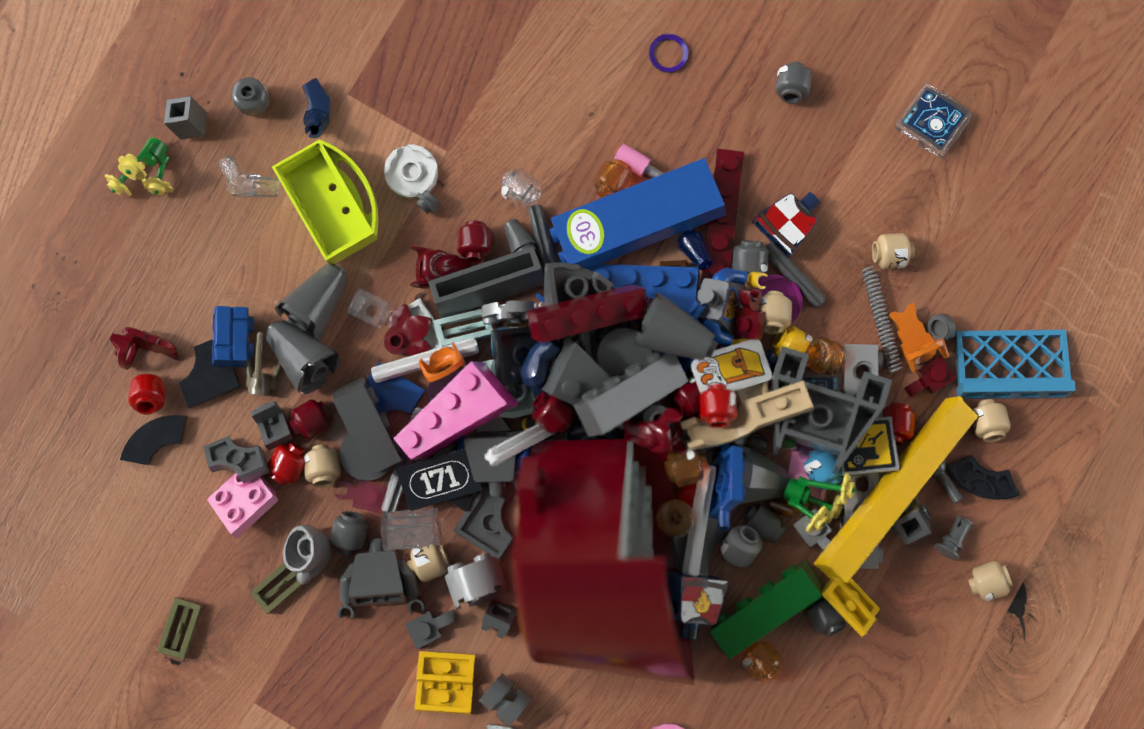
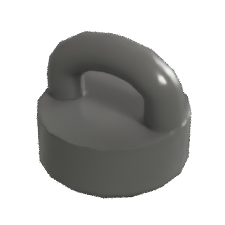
M936 314L929 319L927 331L934 340L944 338V341L955 337L956 325L953 318L948 314Z

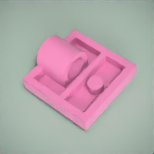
M235 473L207 501L231 535L238 538L279 499L275 495L276 491L262 476L243 483L238 474Z

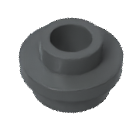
M425 190L422 194L418 193L416 195L419 199L416 204L427 215L430 212L434 215L438 212L437 209L441 204L431 193Z

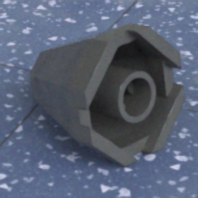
M742 447L743 459H745V470L743 473L745 496L740 504L782 497L790 481L786 469L751 448Z

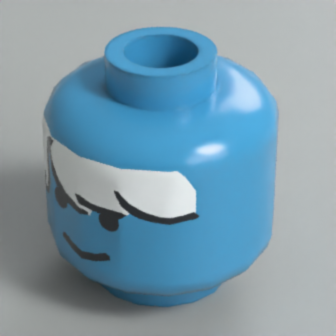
M817 449L808 453L810 458L804 462L803 467L809 480L832 484L843 481L841 478V468L837 474L832 473L837 458L836 455Z

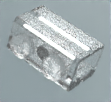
M438 508L383 512L380 525L383 550L416 549L432 545L440 547L441 525Z

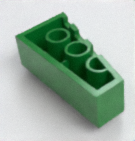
M806 559L797 565L793 564L781 573L782 576L774 582L772 580L766 582L758 589L759 593L752 598L749 596L743 598L735 605L737 609L730 614H727L725 611L719 615L717 623L712 626L709 632L729 660L822 597L825 585Z

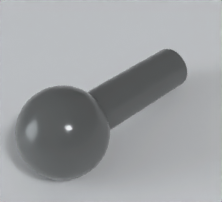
M943 460L931 477L938 480L955 505L964 498L946 474V462Z

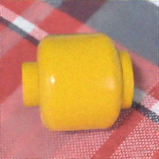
M790 326L784 329L782 333L776 334L772 343L777 357H779L782 346L809 354L807 363L811 361L810 358L812 359L815 351L812 350L814 345L813 337L795 326Z

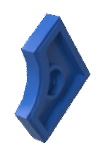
M371 373L367 379L368 386H372L379 399L377 405L380 411H385V413L404 411L412 414L413 409L418 405L425 393L424 389L402 376L376 383Z

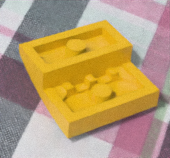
M852 578L847 583H843L840 579L837 582L829 579L822 591V595L863 637L876 621L875 616L880 608Z
M419 651L415 712L471 715L475 655Z

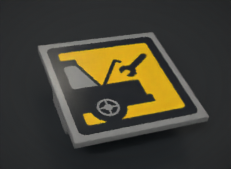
M881 417L874 421L842 465V476H845V473L858 475L900 470L892 417Z

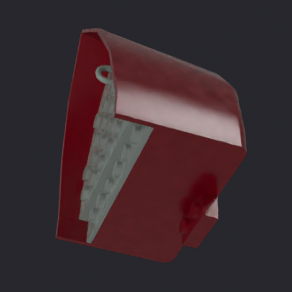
M625 439L540 441L532 445L530 457H522L516 488L519 517L511 556L521 633L531 659L541 664L694 685L691 639L681 637L683 623L672 619L668 599V572H678L668 536L669 530L678 527L668 453L657 454L650 451L649 448L641 447Z

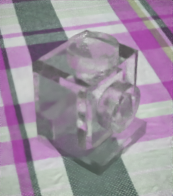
M358 288L347 313L379 329L381 324L385 326L388 324L393 311L389 309L391 304L388 301ZM371 307H377L378 309L374 316L368 314Z

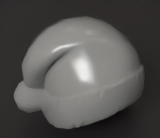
M299 525L292 529L284 544V564L289 570L297 573L299 583L307 584L311 581L312 577H316L324 569L330 560L332 553L331 543L327 536L315 527Z

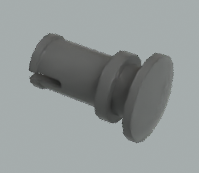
M960 515L956 517V521L948 534L943 535L941 538L942 544L935 543L934 548L943 556L956 561L960 559L957 551L962 550V543L970 529L974 526L969 519L964 518L962 520L963 516Z

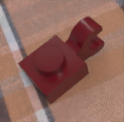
M760 290L740 291L739 301L743 307H736L733 335L753 340L762 339L765 311L759 310Z
M940 355L917 369L916 373L919 379L904 387L909 397L914 396L925 388L932 394L956 378Z

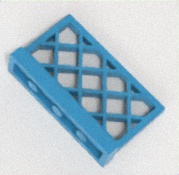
M1066 330L956 331L954 338L958 375L957 397L961 396L963 399L1068 398L1076 391L1075 380H1071ZM1059 337L1060 349L1055 354L1042 344L1046 338ZM972 338L980 347L971 355L963 348L962 339ZM992 338H999L1008 345L1000 355L987 344ZM1019 338H1027L1035 347L1026 354L1014 343ZM1010 348L1023 358L1015 368L1002 358ZM1037 348L1050 358L1043 367L1029 357ZM982 349L995 358L988 368L974 358ZM997 361L1010 371L1005 378H997L989 371ZM1025 361L1038 372L1033 378H1025L1017 371ZM1054 361L1062 368L1063 377L1054 378L1045 369ZM969 362L983 372L978 378L965 379V366Z

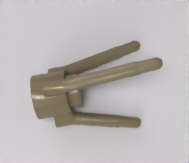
M258 332L255 372L252 371V359H248L246 365V387H248V394L270 396V389L276 390L282 366L278 361L271 380L269 379V374L261 373L263 333Z

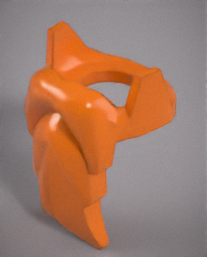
M915 303L909 304L903 313L893 311L889 314L898 328L897 334L902 342L900 345L912 373H915L914 364L928 361L935 356L937 349L944 358L950 357L944 338L934 340L929 332L926 333L923 323L917 318Z
M454 342L451 343L453 348L443 347L435 351L429 358V366L423 359L419 360L418 364L428 382L441 379L461 366L464 367L465 360Z

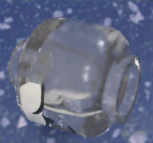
M523 168L508 171L501 179V195L519 209L530 208L537 203L541 196L540 181Z

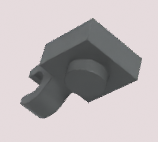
M453 610L434 618L432 611H429L405 623V626L416 649L442 637L443 634L440 628L454 622L457 618Z

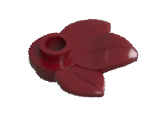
M407 304L399 306L389 318L390 330L384 337L385 348L395 355L406 353L410 356L431 350V346L424 338L430 330L432 319L426 316L411 317ZM395 336H399L401 339V343L398 346L393 344Z

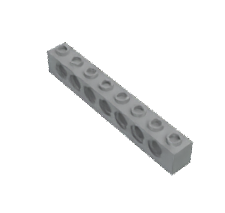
M844 344L840 347V393L855 397L860 382L855 372L859 366L864 367L868 373L878 376V368H882L883 355L882 352H878V345ZM883 410L877 418L883 417ZM883 472L850 475L851 481L855 482L856 491L853 498H848L846 505L843 504L842 513L840 514V530L856 511L857 506L865 500L877 485L878 479L883 477ZM860 476L868 481V488L865 492H860L856 488V480ZM879 543L858 569H879V563L883 562V548L879 546Z

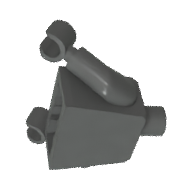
M375 538L369 540V553L357 554L354 562L349 564L340 579V601L343 605L337 612L339 618L342 619L344 617V608L351 611L350 618L353 619L357 614L356 606L407 602L406 597L410 598L408 602L409 613L413 614L411 604L414 602L420 603L422 612L424 611V601L418 597L420 591L415 573L408 567L404 559L397 557L395 551L385 550L384 539Z

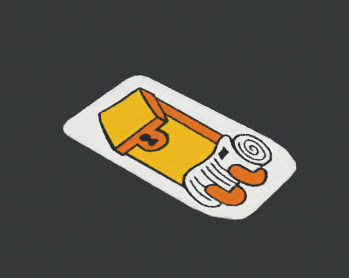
M751 339L715 350L711 358L706 356L703 361L695 359L691 364L700 393L708 390L709 386L713 384H724L727 386V389L734 392L769 381L772 378L769 364L759 340Z

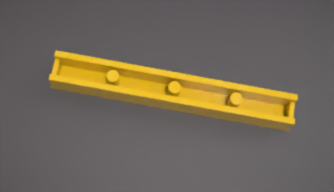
M961 396L945 398L898 457L900 470L885 473L814 562V565L819 567L833 582H837L840 579L843 583H847L977 419V414L963 401Z

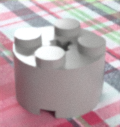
M485 553L475 557L474 563L464 566L463 562L447 568L448 574L445 575V580L455 609H462L460 603L467 602L468 607L494 599L498 597L497 591L500 589L504 593L509 591L497 557L492 558L490 553Z

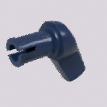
M315 78L302 86L308 100V106L303 119L305 133H309L308 137L313 139L322 135V132L329 124L330 98L318 78Z
M557 339L535 344L530 349L521 372L523 383L531 387L535 398L541 393L547 394V392L541 389L548 375L549 364L562 350Z

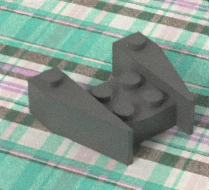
M782 346L771 379V391L801 382L809 354ZM864 372L855 397L804 382L813 405V410L772 424L773 454L778 455L782 441L786 439L836 455L837 458L832 473L837 474L883 410L892 380Z

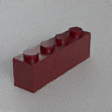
M628 285L528 310L527 316L532 339L543 343L644 317L648 312L644 288Z

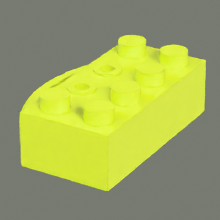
M319 139L272 166L329 265L332 266V264L340 262L378 240V208L373 190L360 168L344 152ZM340 161H344L361 179L370 199L372 209L370 214L364 212L361 197L351 179L338 167ZM331 185H336L335 191H330ZM344 208L350 209L348 214H343Z

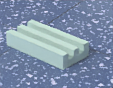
M482 309L433 320L432 324L436 331L435 334L439 341V347L470 338L478 340L490 337L493 330L492 326L484 325L483 321L443 331L441 329L442 326L482 317ZM482 327H485V328H486V330H482V331H478V332H474V333H470V334H466V335H462V336H458V337H454V338H450V339H446V340L444 339V337H446V336H450V335H454V334H458V333H462V332H466V331H470V330H474V329H478V328H482Z

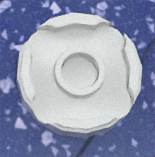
M414 144L395 149L386 159L384 166L385 180L390 189L399 197L416 199V195L418 193L422 194L425 190L430 192L436 185L439 175L438 166L432 154L424 147Z

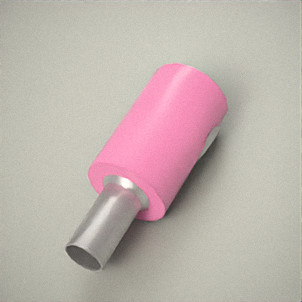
M624 143L613 161L640 177L644 173L653 178L664 174L650 165V158Z

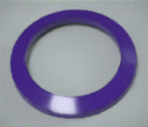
M663 34L651 43L649 58L656 69L667 73L675 72L685 65L688 58V48L684 40L679 36ZM664 40L677 42L683 50L681 62L674 67H663L654 58L655 47Z

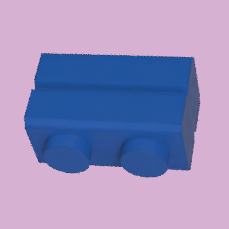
M216 306L214 308L212 366L246 367L248 359H253L254 346L253 343H248V333H253L254 317L249 316V308Z

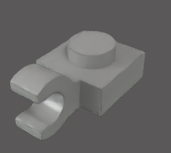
M813 509V510L811 511V512H813L814 514H817V513H818V511H817L816 509ZM804 516L792 525L809 548L817 544L823 552L831 542L826 537L832 531L827 523L820 531L815 529L812 533L806 531L807 526L811 522V519L807 516Z

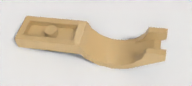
M804 381L748 399L737 408V418L730 423L729 427L711 428L707 426L706 422L698 418H692L680 422L682 430L687 429L691 442L688 443L689 449L696 450L736 441L759 428L812 411L813 405Z

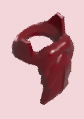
M411 246V249L415 250L418 256L416 261V281L412 282L410 286L427 289L430 287L428 281L470 268L473 263H469L466 261V258L462 259L457 255H448L445 251L439 249L434 250L432 248Z
M125 327L122 330L123 335L112 333L109 338L116 348L115 355L118 358L120 368L126 370L132 366L139 348L161 353L175 360L179 359L177 348L173 343L144 330Z
M670 407L665 410L658 421H634L629 418L622 422L624 439L626 441L649 448L650 451L657 454L669 453L670 451L680 454L687 452V448L682 442L683 430L680 424L682 422V415L675 408ZM668 422H674V432L672 436H670V429L667 425Z

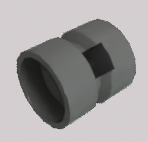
M501 673L479 699V702L489 711L496 710L497 718L509 727L530 703L532 698L521 688L515 690L513 688L514 682L504 673Z

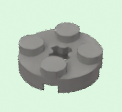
M507 301V304L498 305V302L483 305V324L494 325L499 324V321L505 320L507 325L523 324V321H528L527 311L536 309V303L534 304L532 301Z

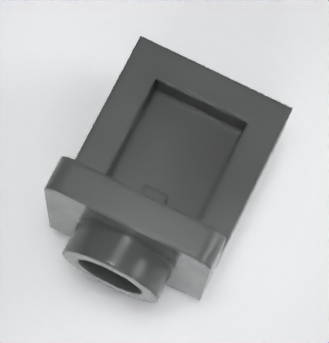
M276 401L263 404L251 411V416L258 424L264 445L268 450H272L278 445L294 439L286 415Z

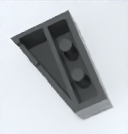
M565 339L562 350L559 352L541 390L569 404L575 405L583 400L582 395L595 388L600 390L605 387L603 382L610 377L577 343ZM622 423L618 425V427L624 429Z
M363 376L334 390L333 402L370 475L400 462V452L403 450L394 440L396 436L392 437L388 428L391 427L389 418L385 411H380L377 402H379L377 394L372 386H368L365 377Z

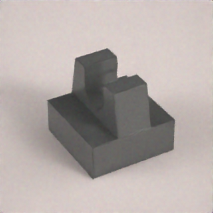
M492 599L481 621L483 623L482 630L487 632L491 626L499 630L497 637L503 638L508 632L517 610Z

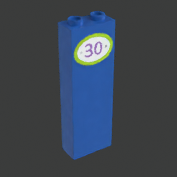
M703 158L551 218L554 227L549 230L554 243H560L563 251L558 253L562 263L577 264L583 268L590 269L726 216V209L706 159Z

